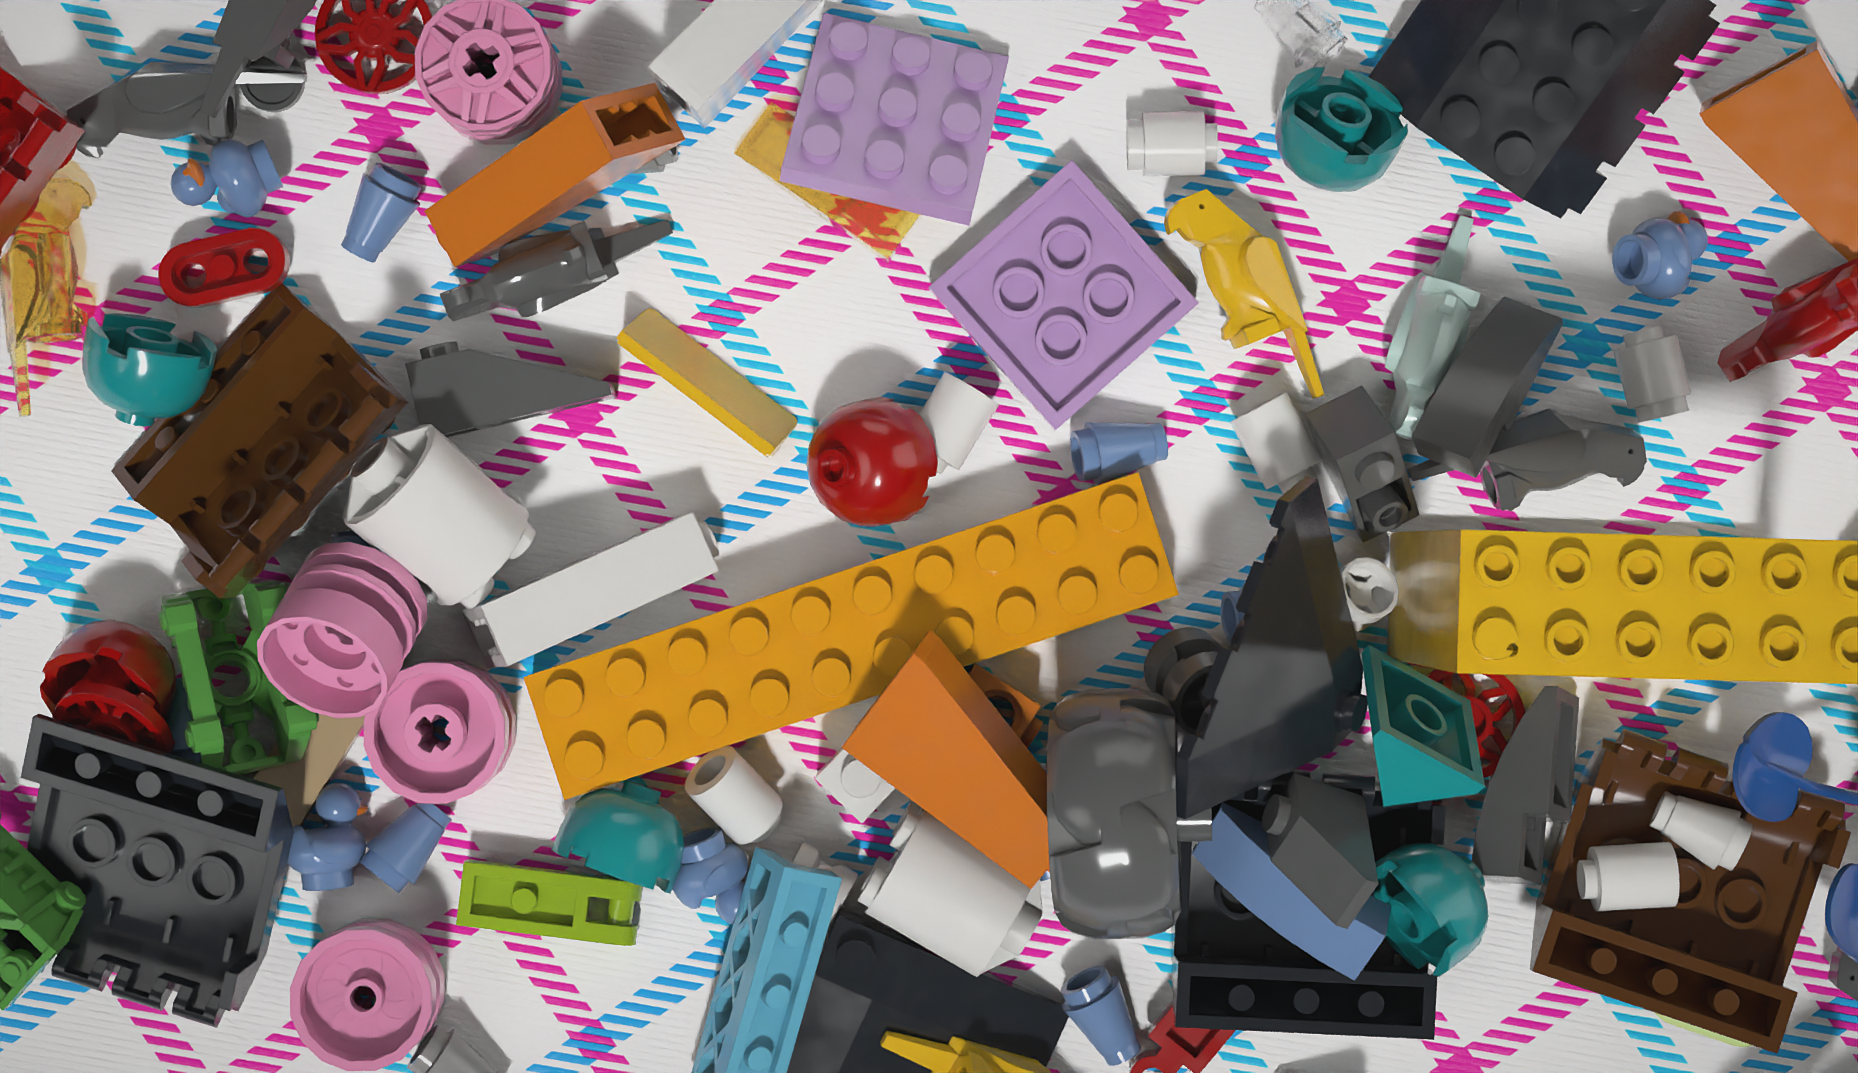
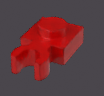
M1172 1000L1148 1029V1037L1159 1046L1156 1050H1146L1138 1054L1131 1063L1129 1073H1143L1148 1068L1159 1069L1162 1073H1178L1177 1071L1182 1065L1193 1073H1201L1236 1030L1175 1027Z

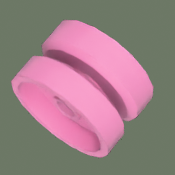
M434 659L399 671L379 708L366 714L364 717L363 746L373 772L392 792L417 803L448 804L482 789L505 768L516 743V714L506 689L487 670L464 660ZM442 717L449 722L445 733L451 738L450 741H441L434 735V722Z
M361 919L325 937L300 961L290 986V1017L301 1042L322 1062L345 1071H377L402 1060L435 1026L445 1001L444 970L434 948L414 928L391 919ZM360 986L370 987L376 995L375 1005H372L371 996L361 997L358 991Z

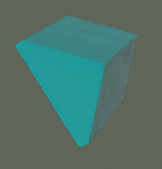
M1368 645L1361 653L1383 807L1477 794L1485 787L1470 700Z

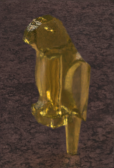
M51 178L39 195V202L35 211L27 220L19 223L4 253L0 257V293L7 354L10 353L19 417H29L31 415L26 342L60 343L83 338V327L87 326L89 319L87 313L74 303L78 283V263L69 227L79 217L81 208L88 210L92 206V200L86 188L78 182H73L70 178Z

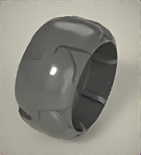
M1138 688L1087 689L1063 698L1056 704L1050 716L1047 740V822L1053 908L1061 925L1073 934L1092 939H1143L1167 931L1176 923L1182 910L1181 842L1212 841V807L1187 819L1177 817L1176 759L1178 755L1176 713L1169 701L1158 693Z

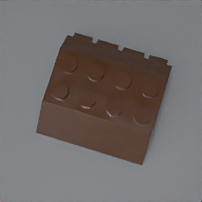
M282 283L265 297L217 351L212 376L206 391L195 405L174 417L158 418L111 472L135 502L168 523L190 551L181 562L193 578L212 591L219 599L235 598L250 580L256 578L263 571L267 561L289 536L305 524L313 509L338 482L342 481L350 473L353 464L379 435L386 432L392 426L396 416L409 402L352 343Z
M1627 729L1622 730L1616 742L1603 738L1576 781L1572 795L1571 822L1562 823L1536 900L1530 970L1778 1054L1798 994L1797 991L1784 986L1783 983L1822 866L1825 864L1837 869L1840 868L1851 832L1846 830V820L1842 819L1845 811L1844 802L1800 789L1794 811L1786 820L1777 822L1760 820L1749 814L1740 804L1734 789L1733 778L1731 781L1726 780L1729 770L1728 763L1678 747L1670 761L1666 760L1667 743ZM1665 791L1675 796L1680 795L1741 811L1740 818L1753 824L1748 843L1732 871L1720 865H1717L1713 870L1661 834V831L1649 826L1656 806ZM1670 842L1677 858L1680 882L1679 898L1676 906L1595 911L1590 899L1581 898L1577 884V864L1579 860H1587L1590 847Z

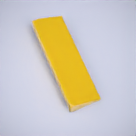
M645 309L616 337L618 339L617 343L767 458L775 455L797 426L798 421L795 416L654 309Z

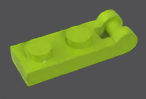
M467 859L463 864L456 925L611 945L634 946L636 945L638 925L632 923L635 901H641L643 887L613 876ZM591 897L609 899L607 920L588 919Z

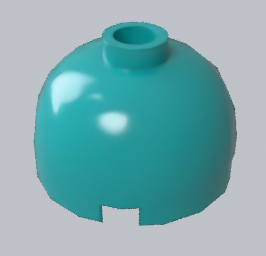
M1325 67L1310 68L1295 75L1283 94L1275 121L1277 150L1285 166L1303 182L1315 188L1331 192L1357 191L1380 179L1399 153L1408 133V123L1403 127L1399 119L1401 114L1398 112H1402L1403 107L1399 100L1381 83L1360 72L1345 69L1342 77L1337 78L1322 76Z
M109 313L104 315L102 326H99L94 317L89 318L87 321L82 349V371L87 387L104 405L116 410L115 417L118 420L135 426H152L155 418L174 417L190 409L205 393L212 376L217 353L216 344L197 331L193 333L192 342L177 338L170 334L176 324L166 320L134 314Z
M625 780L621 791L599 788L584 794L573 804L559 827L551 850L567 859L571 851L572 854L586 858L584 866L652 890L656 885L665 893L671 894L681 867L684 838L683 830L676 816L657 804L661 792L636 782Z
M1413 843L1405 844L1375 862L1378 885L1373 891L1374 896L1391 906L1385 938L1391 947L1409 964L1420 969L1425 964L1430 963L1436 967L1432 975L1440 977L1468 957L1480 944L1488 923V902L1483 889L1485 887L1484 877L1479 868L1470 859L1464 856L1459 857L1452 851L1435 844Z

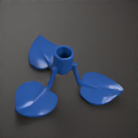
M1786 712L1766 714L1758 719L1743 735V742L1739 745L1735 755L1732 777L1740 804L1753 817L1771 822L1786 820L1794 811L1799 789L1857 806L1858 793L1803 777L1811 763L1813 745L1808 727L1797 716ZM1848 863L1837 872L1828 891L1825 904V924L1833 942L1857 964L1858 864Z

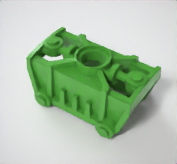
M264 578L253 579L238 594H243L251 632L241 650L238 647L236 634H226L224 620L230 611L231 598L219 599L208 588L162 596L163 605H161V612L158 614L159 623L167 637L170 636L172 648H176L177 660L182 673V683L188 700L187 705L192 721L187 722L185 739L187 746L191 747L193 753H200V763L240 775L295 763L303 758L311 736V730L317 728L319 714L311 712L287 699L269 682L258 662L257 641L288 590L284 583L277 584L276 580ZM196 614L203 623L210 625L212 637L204 640L206 652L202 650ZM224 664H232L239 667L247 677L246 691L237 697L221 695L212 684L213 671ZM253 708L273 723L280 756L267 757L262 744L257 739L250 737L247 724L255 721ZM219 711L223 727L233 728L236 739L229 752V765L222 767L224 737L220 720L217 716Z
M0 824V1009L4 1011L14 1004L54 956L68 943L84 912L81 908L87 900L82 890L72 882L65 881L60 883ZM3 929L19 930L42 955L36 960L27 950L17 949L11 951L2 942L7 936Z

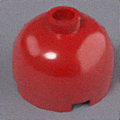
M886 397L869 398L838 407L824 418L817 427L808 446L806 467L809 482L819 502L840 520L859 526L874 527L906 521L925 506L930 496L923 497L928 488L929 477H934L937 474L938 459L932 434L922 417L912 408L903 409L897 403L891 402L894 399Z
M112 619L93 621L68 634L56 646L42 670L45 674V679L40 685L41 698L52 716L54 708L62 695L83 679H90L94 683L115 686L134 695L144 693L155 702L153 708L164 720L173 705L177 693L174 662L166 648L149 632L133 624ZM77 703L69 706V713L80 710Z

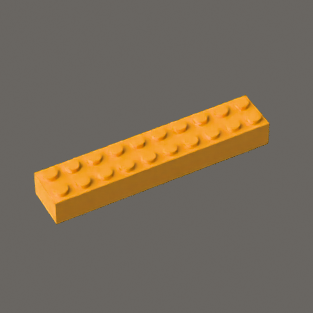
M1139 472L530 674L523 678L563 798L566 800L878 696L929 630L941 638L959 663L965 667L1177 596L1179 592Z

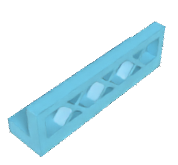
M755 847L691 1073H787L841 885V877L831 871L792 864L773 850Z

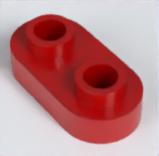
M246 228L182 243L171 248L161 260L158 278L163 292L173 302L189 308H204L273 291L284 282L288 275L290 256L287 247L276 235L260 228ZM256 251H264L268 256V266L263 272L253 274L248 266L249 258ZM201 265L206 272L205 282L198 288H191L187 283V273L193 266Z

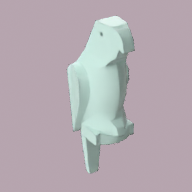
M1463 215L1458 217L1433 275L1421 273L1394 333L1385 362V368L1393 374L1396 388L1389 424L1395 431L1396 436L1413 441L1411 435L1428 406L1431 396L1437 390L1467 343L1470 311L1477 307L1481 294L1468 287L1459 285L1474 219Z

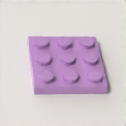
M823 13L783 159L780 181L970 226L1009 56Z
M1073 160L1066 164L928 288L1054 431L1199 304Z

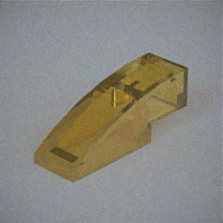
M771 102L736 149L734 155L833 227L841 229L883 261L889 263L923 215L781 182V167L795 116Z

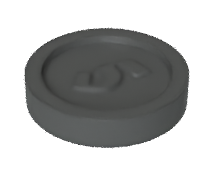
M261 57L255 62L249 60L246 65L247 68L288 70ZM294 57L289 71L304 72L301 64ZM240 83V87L245 98L256 108L266 112L277 113L293 107L299 101L304 92L305 83Z

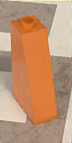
M1816 40L1702 102L1699 115L1704 124L1849 262L1858 258V111L1821 44Z
M656 83L582 100L424 210L436 232L439 244L447 252L454 267H458L497 254L508 244L522 239L686 139Z
M929 630L858 722L841 748L1028 888L1032 889L1046 871L1050 872L1047 773L941 638Z

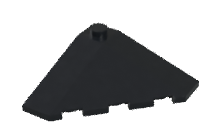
M1305 476L1277 500L1269 520V524L1272 527L1278 528L1277 533L1266 549L1263 563L1253 561L1235 607L1238 612L1245 613L1234 631L1230 648L1220 646L1202 691V695L1207 699H1211V702L1200 718L1196 736L1186 733L1177 755V817L1183 819L1192 817L1332 752L1351 732H1357L1364 722L1368 701L1367 696L1361 694L1363 665L1317 478Z
M841 906L823 944L787 1073L932 1072V1070L881 1047L880 1041L886 1031L946 1045L954 1036L1036 1059L1043 1066L1047 1067L1069 1016L1062 1009V1004L988 971L976 977L898 931Z

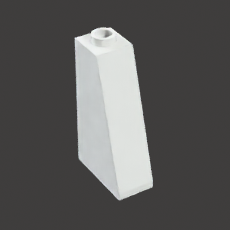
M714 0L648 67L658 87L705 129L823 0Z
M691 512L673 518L486 599L472 609L466 608L461 611L486 668L505 667L718 572L714 557L719 555V548L708 524L705 521L697 522L694 513Z

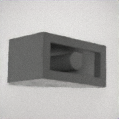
M1294 773L1281 794H1274L1264 809L1262 829L1267 832L1270 861L1336 926L1348 929L1378 885L1364 797Z

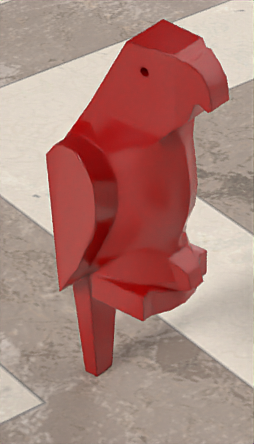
M1858 258L1791 285L1778 295L1772 297L1773 309L1767 319L1720 351L1717 364L1728 381L1732 382L1743 378L1748 373L1768 363L1790 359L1802 353L1809 358L1819 357L1830 352L1857 332Z

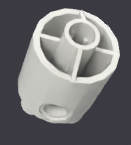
M432 424L419 425L412 430L378 439L362 453L352 468L349 498L342 516L345 524L373 548L390 556L405 567L440 605L452 606L460 602L467 609H472L479 605L489 595L494 586L492 576L504 565L508 558L515 559L523 554L536 536V530L527 523L529 514L520 502H516L507 496L486 475L483 469Z
M910 802L892 833L894 836L890 846L896 849L890 861H887L879 856L860 888L862 892L857 901L866 906L864 913L976 977L1019 956L1030 940L1042 916L1040 879L1032 889L1028 888L923 808Z

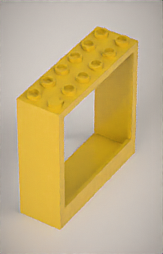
M1463 529L1390 532L1389 569L1396 578L1399 593L1395 607L1392 612L1388 613L1387 655L1399 661L1463 674L1858 684V541Z

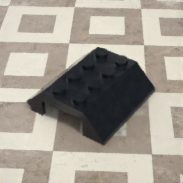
M1421 0L1368 77L1381 83L1399 100L1403 111L1398 113L1412 125L1521 199L1560 219L1568 209L1581 215L1607 180V177L1597 170L1601 163L1604 161L1616 167L1646 125L1637 119L1636 115L1642 108L1654 115L1685 73V71L1674 64L1679 56L1682 54L1693 61L1720 25V22L1710 16L1717 5L1710 0Z
M34 715L20 777L40 784L26 850L60 883L68 881L78 886L87 900L81 908L84 912L73 934L53 962L51 975L102 992L112 972L117 975L111 990L113 996L160 1011L164 1009L172 991L178 993L172 1006L173 1015L217 1028L225 1010L239 1012L268 951L294 834L284 788L46 715ZM3 929L7 936L2 942L11 951L17 949L27 950L36 960L42 955L19 930Z
M1287 772L1228 799L1224 803L1262 822L1264 809L1269 799L1274 794H1281L1294 773L1309 778L1311 776L1309 772ZM1322 773L1321 782L1364 797L1375 862L1405 844L1430 843L1444 845L1446 806L1443 805L1442 799L1383 807L1381 791L1375 790V776ZM1221 803L1212 807V818ZM1197 841L1181 842L1182 910L1176 923L1172 926L1171 946L1175 1027L1434 1040L1438 976L1432 975L1433 971L1428 968L1429 963L1420 969L1415 968L1394 950L1386 938H1384L1354 981L1284 938L1248 910L1192 855Z

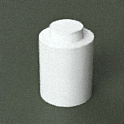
M944 372L919 413L934 438L938 459L937 473L941 475L947 465L960 470L999 406L998 403L982 392L947 372Z
M1287 392L1230 422L1265 489L1278 484L1284 495L1305 476L1317 477L1312 466L1321 461L1322 457Z
M725 746L709 752L696 763L685 781L686 793L735 843L747 844L763 841L778 827L783 806L781 797L733 747Z
M1670 842L1590 847L1587 860H1579L1577 864V884L1581 898L1590 899L1595 911L1676 906L1679 898L1680 882L1677 858Z

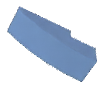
M1224 802L1221 803L1212 818V841H1197L1192 855L1225 889L1276 932L1317 960L1355 981L1386 937L1391 906L1370 895L1348 929L1336 926L1270 861L1267 832L1263 831L1262 822Z

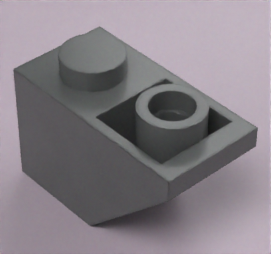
M1362 385L1305 413L1315 446L1322 457L1323 466L1363 543L1387 531L1394 530L1401 524L1420 515L1396 433Z

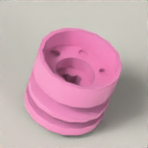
M456 0L443 6L424 25L415 48V78L425 101L461 136L484 145H510L536 133L553 116L562 94V64L551 40L545 34L541 25L521 5L509 0ZM483 53L491 60L495 59L493 66L497 73L490 79H486L481 73H476L479 69L474 60Z
M352 542L327 543L308 554L285 593L284 598H282L257 641L258 662L269 682L287 699L305 709L334 718L362 717L377 710L388 694L403 666L404 659L413 647L417 636L427 620V598L418 580L399 562L383 552Z

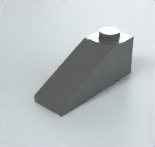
M457 341L424 347L419 350L422 360L405 363L419 425L432 424L446 438L617 398L615 386L609 382L471 349L459 351Z

